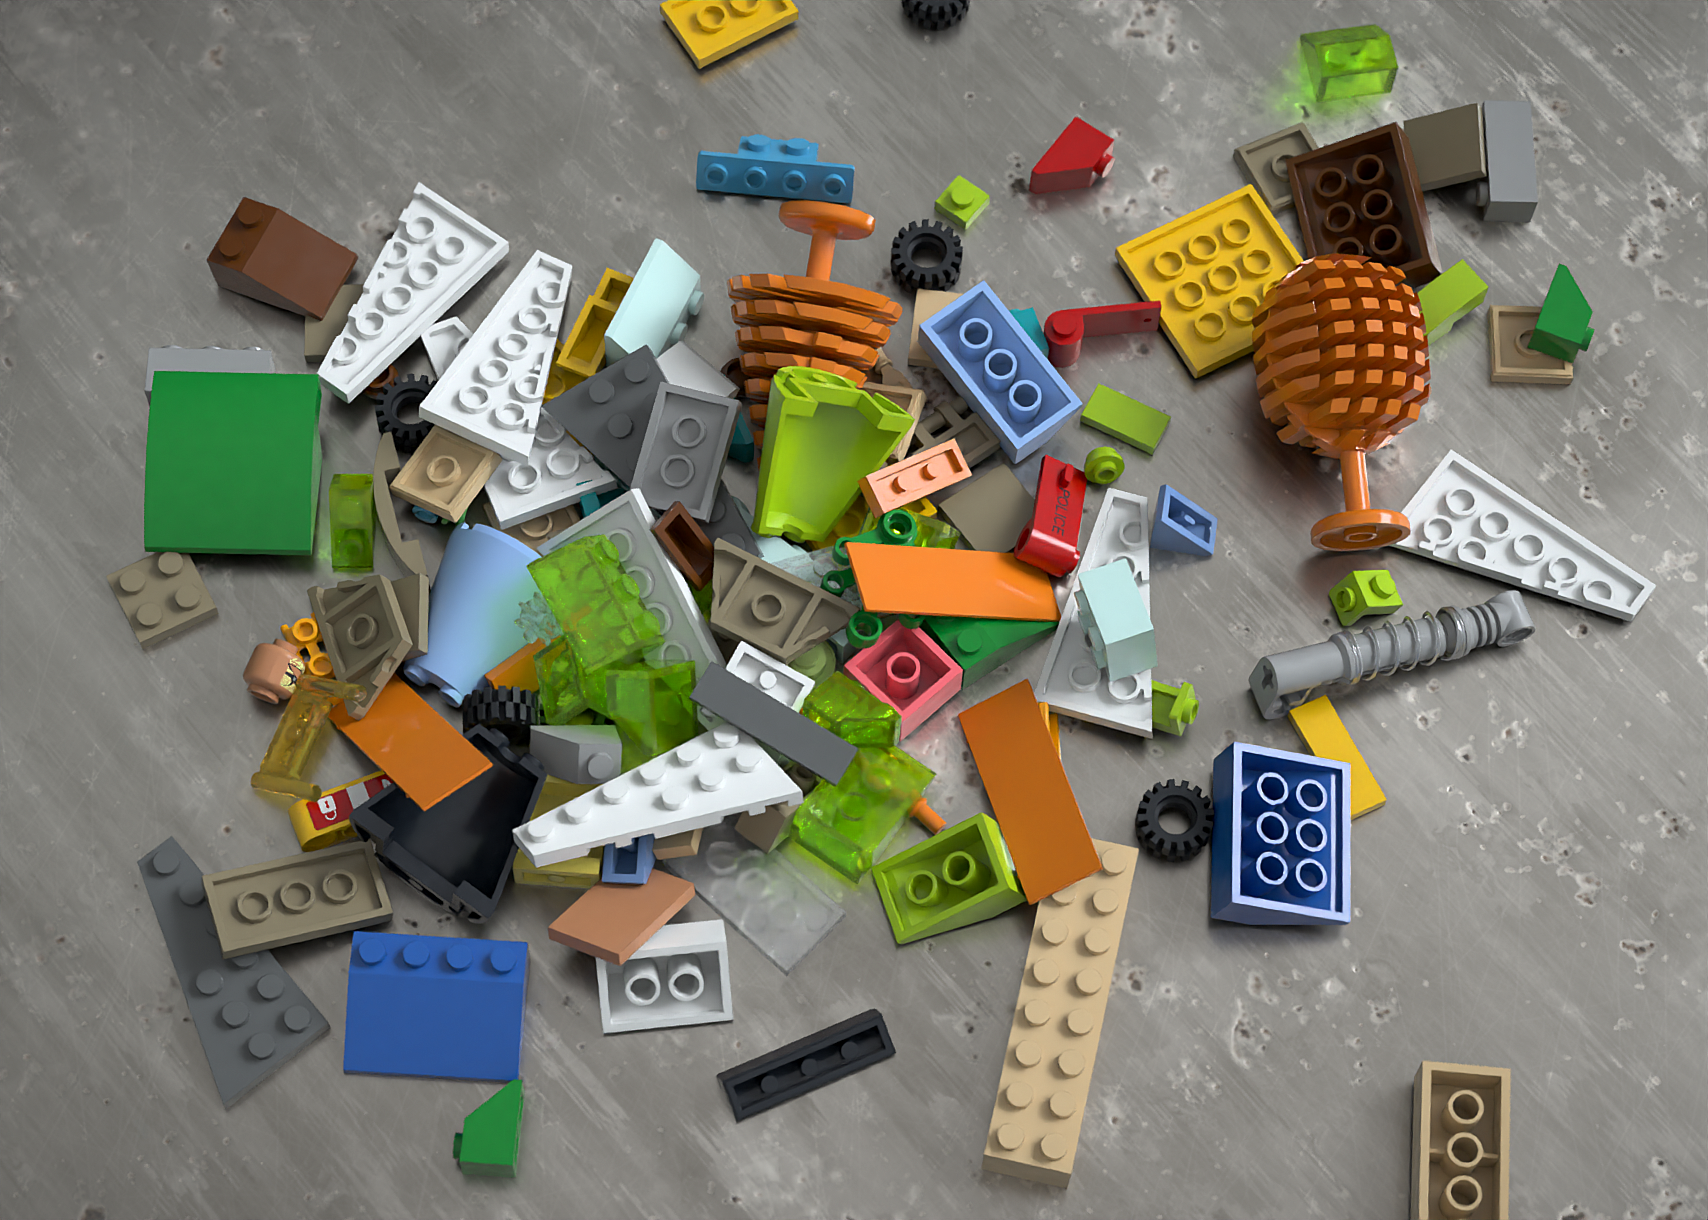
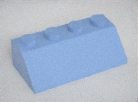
M984 280L919 325L918 343L965 400L974 413L977 412L1001 441L1000 447L1015 465L1047 443L1083 405Z

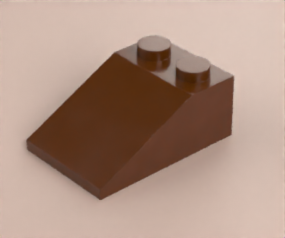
M243 197L206 261L217 286L303 316L307 315L323 321L356 264L358 256L353 251L279 208Z

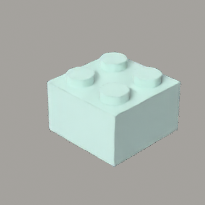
M1126 558L1078 574L1080 590L1074 592L1079 609L1076 612L1084 635L1089 633L1092 642L1090 649L1097 669L1105 668L1111 682L1157 667L1154 628Z

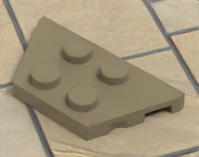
M718 537L714 542L711 629L739 643L743 641L784 665L789 664L847 627L852 615L860 611L859 607Z
M380 574L364 577L357 582L352 580L338 582L335 588L322 589L319 586H314L307 590L348 715L357 720L362 719L413 645L391 581Z

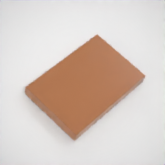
M652 868L646 884L604 883L601 878L548 927L549 939L621 966L695 896L694 883Z

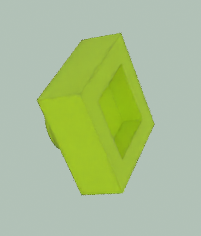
M958 175L937 198L934 209L966 230L989 205L990 195Z

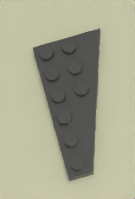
M171 836L137 861L223 1105L227 1109L329 1030L330 1025L267 949L222 959L201 884L204 874Z

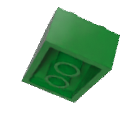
M926 615L920 628L963 669L961 690H964L1057 630L1060 622Z

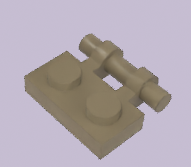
M959 396L949 403L943 401L934 407V413L920 422L918 421L908 448L913 445L920 448L911 454L912 457L955 439L968 467L971 468L1000 449L1001 441L977 412L965 420L959 416L968 410L967 403ZM942 426L949 429L935 439L930 435Z

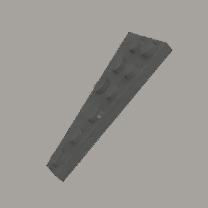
M646 344L543 404L541 407L625 484L631 487L660 382L669 383L651 348ZM721 478L709 523L698 520L694 521L713 546L718 537L760 559L763 558L764 555ZM655 510L661 516L665 513L662 511Z

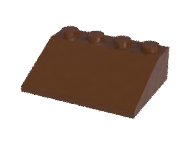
M1397 122L1285 160L1309 259L1330 253L1372 257L1361 265L1373 262L1382 264L1385 269L1389 266L1399 268L1406 278L1396 284L1395 287L1402 283L1410 286L1412 289L1431 283L1443 273L1410 141Z

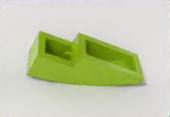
M1463 259L1418 292L1422 311L1419 314L1423 312L1426 325V333L1423 337L1427 335L1428 346L1450 332L1454 322L1484 302L1489 287Z

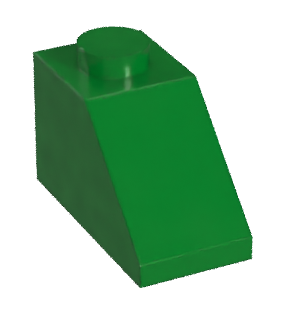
M1558 264L1528 348L1573 364L1579 349L1587 352L1595 329L1588 327L1593 311L1565 265Z
M513 1079L464 1118L463 1133H455L453 1144V1159H460L462 1174L516 1177L525 1096L522 1080Z

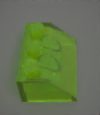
M605 534L582 537L532 561L526 566L587 675L628 668L666 642L660 633V624L657 618L647 610L639 596L640 590L637 583L631 576L627 575L619 561V552L616 546L606 538Z

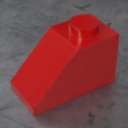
M1075 116L1031 170L1029 191L1036 195L1089 188L1098 176L1104 178L1111 170L1115 162V158L1112 156L1115 140Z

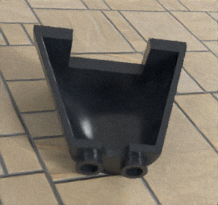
M477 724L462 736L492 762L493 766L426 811H423L411 798H407V794L393 782L355 808L349 815V820L361 841L366 843L370 838L376 844L374 855L403 882L449 913L458 916L464 910L470 913L467 918L471 922L482 924L486 923L495 911L519 849L514 841L512 830L530 821L548 774L543 771V764L534 756L524 753L522 757H519L507 748L510 745V741L500 731L494 728L487 730L482 725Z

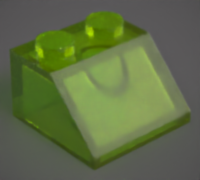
M1376 24L1303 33L1300 35L1316 103L1392 92L1399 67L1390 35Z
M651 659L605 670L604 693L607 698L608 713L645 756L664 754L699 736L697 704L689 700L696 687L695 660Z

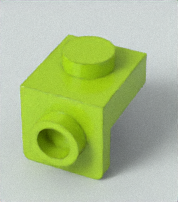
M1388 570L1352 571L1329 591V596L1343 626H1351L1363 615L1395 613L1403 606L1396 585Z
M1151 680L1152 727L1181 737L1186 724L1194 722L1199 709V701L1196 700L1193 685L1183 682L1181 689Z

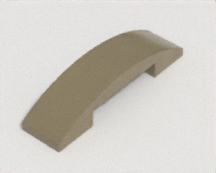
M383 433L375 457L373 488L384 540L392 558L405 577L418 573L428 577L419 539L403 543L401 540L389 493V486L399 474L401 468L392 433Z

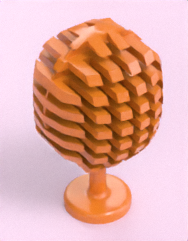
M1336 253L1316 256L1294 267L1296 268L1295 270L1282 277L1276 286L1266 292L1264 303L1255 309L1251 319L1254 328H1256L1252 331V345L1254 352H1256L1253 355L1256 376L1259 375L1256 378L1257 390L1260 398L1265 397L1260 400L1265 419L1270 417L1271 422L1279 426L1289 423L1288 426L1277 432L1281 442L1292 445L1299 442L1303 447L1312 448L1319 446L1321 448L1311 454L1340 459L1346 512L1330 515L1316 522L1310 531L1311 544L1316 548L1329 551H1360L1395 544L1407 538L1411 533L1410 522L1404 514L1387 509H1370L1365 455L1390 444L1387 443L1389 440L1402 433L1405 427L1418 420L1421 406L1428 402L1431 394L1430 383L1424 386L1431 379L1430 360H1425L1429 356L1427 335L1423 337L1426 333V325L1423 312L1419 314L1422 311L1418 293L1417 291L1413 293L1410 286L1402 283L1395 287L1396 284L1406 278L1402 270L1393 266L1385 269L1382 264L1373 262L1361 265L1372 257Z

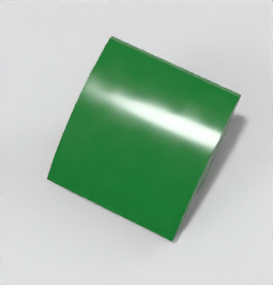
M154 371L145 465V552L312 555L323 458L318 429L322 398L319 374Z

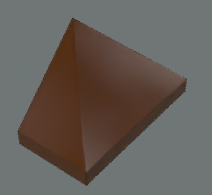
M674 501L650 528V531L696 591H702L713 578L714 546L682 503Z

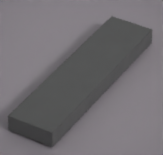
M711 661L689 697V700L835 787L858 751L857 747Z

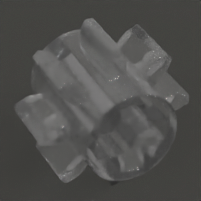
M534 592L533 599L526 603L520 602L518 604L521 608L520 618L516 619L514 624L521 629H526L523 634L524 639L532 644L539 638L540 642L548 647L551 645V639L559 635H566L563 630L564 620L569 619L570 614L562 609H558L562 602L559 598L551 595L546 601L543 595Z

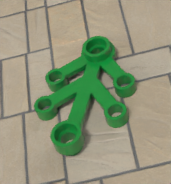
M892 510L880 517L876 529L852 538H839L832 549V558L839 565H850L848 555L843 554L839 549L845 548L844 544L846 542L916 547L914 544L917 537L916 522L908 512ZM890 529L898 530L901 535L895 534ZM852 568L827 572L821 581L820 588L839 598L842 597L846 588L856 585ZM828 581L836 582L840 588L830 587ZM863 605L861 611L852 615L846 627L847 639L854 647L860 649L872 647L877 642L883 628L882 622L877 616L878 612H865ZM908 614L898 615L900 623L908 629H917L926 617V615H918L919 618L915 619L909 617ZM856 630L864 631L868 637L860 635Z

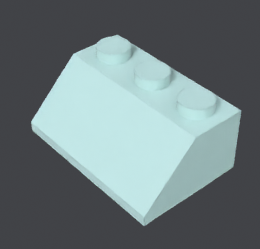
M655 238L604 334L606 367L646 344L651 348L654 356L658 358L679 341H684L688 330L686 323L690 315H697L703 304L705 294L701 292L700 275L660 239Z

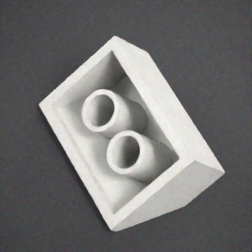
M723 919L663 925L621 966L596 957L603 1033L733 1020L727 942Z

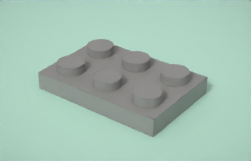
M660 382L630 490L639 488L650 509L666 512L674 501H680L694 520L709 523L742 403L736 399Z

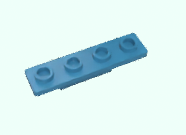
M756 134L749 137L741 136L738 154L700 151L697 156L696 188L700 190L851 203L855 167L849 164L817 162L819 143H810L802 138H792L789 140L770 139L768 136Z

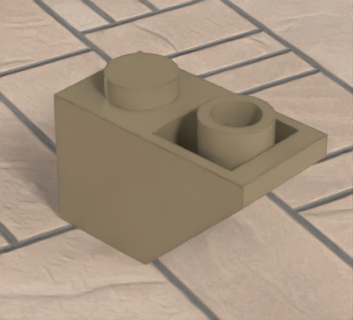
M793 761L785 765L782 770L802 790L804 803L788 806L787 801L765 806L764 813L752 816L749 815L748 811H743L734 827L736 831L767 854L791 834L828 784L825 780Z

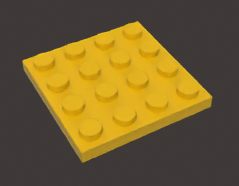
M1252 184L1116 247L1114 255L1145 302L1161 301L1162 309L1159 324L1195 379L1254 351L1252 331L1256 328H1254L1251 319L1255 309L1264 303L1268 290L1276 286L1282 277L1295 270V266L1304 262Z

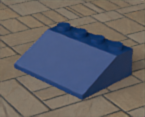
M1233 742L1213 759L1214 818L1212 822L1214 823L1212 827L1211 918L1250 925L1349 924L1350 763Z
M354 931L348 976L344 1073L509 1083L513 1079L519 1080L531 961L528 942Z

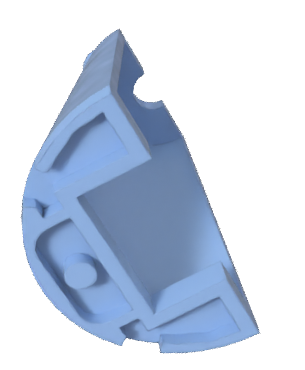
M465 522L460 523L450 534L429 593L428 654L406 660L403 667L404 674L415 684L425 686V684L433 683L441 689L438 692L440 697L454 707L462 705V699H464L466 694L472 695V691L476 689L483 692L484 687H489L484 676L580 606L583 604L587 605L575 587L570 586L567 590L562 585L561 579L558 578L561 572L546 559L511 536L478 523L472 529H468L469 526Z

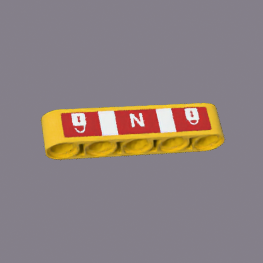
M380 770L293 804L287 813L301 850L303 852H311L325 849L357 837L358 835L350 823L349 815L355 808L392 784L393 781Z

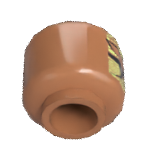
M275 639L273 644H258L254 648L242 675L244 681L249 685L247 691L253 696L272 704H278L280 699L287 700L291 698L305 671L304 662L296 655L298 648L281 639Z

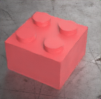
M898 619L880 634L877 642L872 647L863 648L844 665L843 686L901 742L961 690L963 669L920 627L917 629L905 628Z

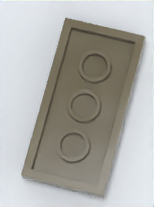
M371 839L366 843L356 841L203 875L201 884L222 959L392 921V907L376 856L374 855L375 852Z

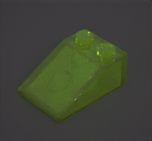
M868 727L852 744L858 748V751L837 786L835 787L822 780L796 810L788 835L790 839L856 884L862 880L881 857L936 777L935 772Z

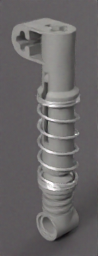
M1512 590L1500 593L1487 600L1484 604H1479L1475 607L1471 606L1466 609H1460L1457 606H1445L1438 610L1436 617L1432 613L1425 611L1421 619L1413 620L1411 617L1405 616L1402 623L1396 625L1386 620L1380 629L1373 630L1370 626L1366 625L1362 633L1353 635L1350 631L1346 630L1332 634L1326 642L1264 656L1259 660L1248 681L1265 719H1276L1288 715L1290 710L1301 706L1312 688L1335 682L1341 685H1352L1359 682L1360 678L1369 681L1375 677L1377 672L1389 676L1395 672L1397 667L1410 671L1416 666L1417 662L1430 666L1436 661L1437 657L1445 661L1459 659L1467 655L1470 649L1474 647L1478 648L1492 643H1497L1502 647L1511 646L1530 637L1536 631V627L1520 592Z

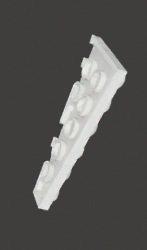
M419 182L413 192L414 198L408 209H404L399 218L398 228L392 239L387 240L363 286V293L358 303L353 304L348 314V322L341 335L336 336L317 372L320 384L348 404L509 252L508 241Z
M537 250L419 406V417L528 467L571 280L572 265Z
M456 316L431 325L420 336L438 381L473 336V333ZM541 407L528 467L500 455L502 458L501 463L483 486L500 528L503 530L580 502V497L596 491V495L616 489L617 483L616 479L607 470L604 471L593 460V456L585 447H580L566 433V429ZM592 480V481H590V482L584 483V484L579 485V486L576 485L577 483H580V482Z
M1453 450L1448 452L1401 512L1410 522V535L1404 540L1390 545L1630 622L1656 587L1655 584Z
M1108 487L1034 694L1038 703L1047 702L1049 704V711L1153 739L1151 669L1110 682L1105 668L1098 670L1090 649L1092 642L1089 633L1084 635L1076 612L1079 609L1074 592L1080 590L1078 574L1126 558L1150 618L1148 498Z
M631 489L543 543L537 549L545 558H551L563 571L561 575L571 585L575 584L590 600L589 605L632 650L637 649L649 662L647 666L657 677L662 676L677 692L676 697L710 731L726 721L719 717H706L702 715L701 710L703 707L689 700V697L711 661L724 669L727 667V664L680 569L650 531V528L656 521L640 489Z
M725 722L512 831L517 846L537 868L586 856L593 847L614 843L616 848L632 845L631 838L654 833L655 839L722 823L726 815L748 811L749 815L752 816L764 813L765 806L787 801L788 806H793L804 802L802 790L748 734Z

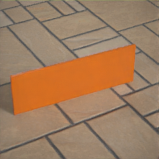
M846 542L844 544L865 612L1060 622L1062 616L1047 572L1016 559L1014 552L1003 553Z
M393 673L362 719L357 720L349 716L344 702L325 712V715L337 726V729H340L407 794V798H411L423 811H426L493 766L491 761L395 673Z
M1028 678L959 713L958 717L967 738L966 743H969L1018 873L1017 878L1021 881L1028 903L1032 905L1102 870L1103 867Z

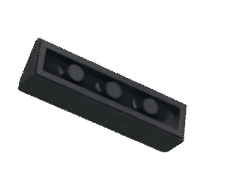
M873 1008L717 1074L716 1077L733 1116L738 1121L893 1055L896 1051L882 1013Z

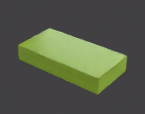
M1098 383L1080 418L1081 422L1152 455L1171 420V416Z

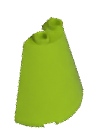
M787 366L778 369L770 384L753 522L750 526L751 530L765 538H772L773 535L782 536L784 534L787 538L800 543L805 542V540L824 542L862 492L857 481L880 469L910 430L915 419L886 397L876 392L872 398L865 390L855 388L857 382L842 376L803 366Z

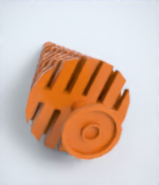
M805 200L782 203L779 209V220L792 230L812 236L806 277L783 274L784 277L767 273L749 274V276L738 275L727 280L729 298L736 303L731 306L732 319L736 325L741 327L740 330L737 329L735 332L736 343L739 349L746 352V354L741 355L739 358L741 371L745 375L755 378L744 382L745 394L750 400L760 403L759 405L749 406L751 423H756L759 427L765 428L770 384L778 369L787 366H803L827 371L857 382L855 388L861 390L868 378L861 371L873 368L879 357L878 351L875 349L883 347L891 335V330L888 327L897 323L903 312V308L899 303L890 301L891 298L870 290L830 281L836 239H864L869 237L875 229L876 220L863 211L843 205ZM765 430L753 432L754 444L757 449H762ZM761 457L757 458L758 470H760Z

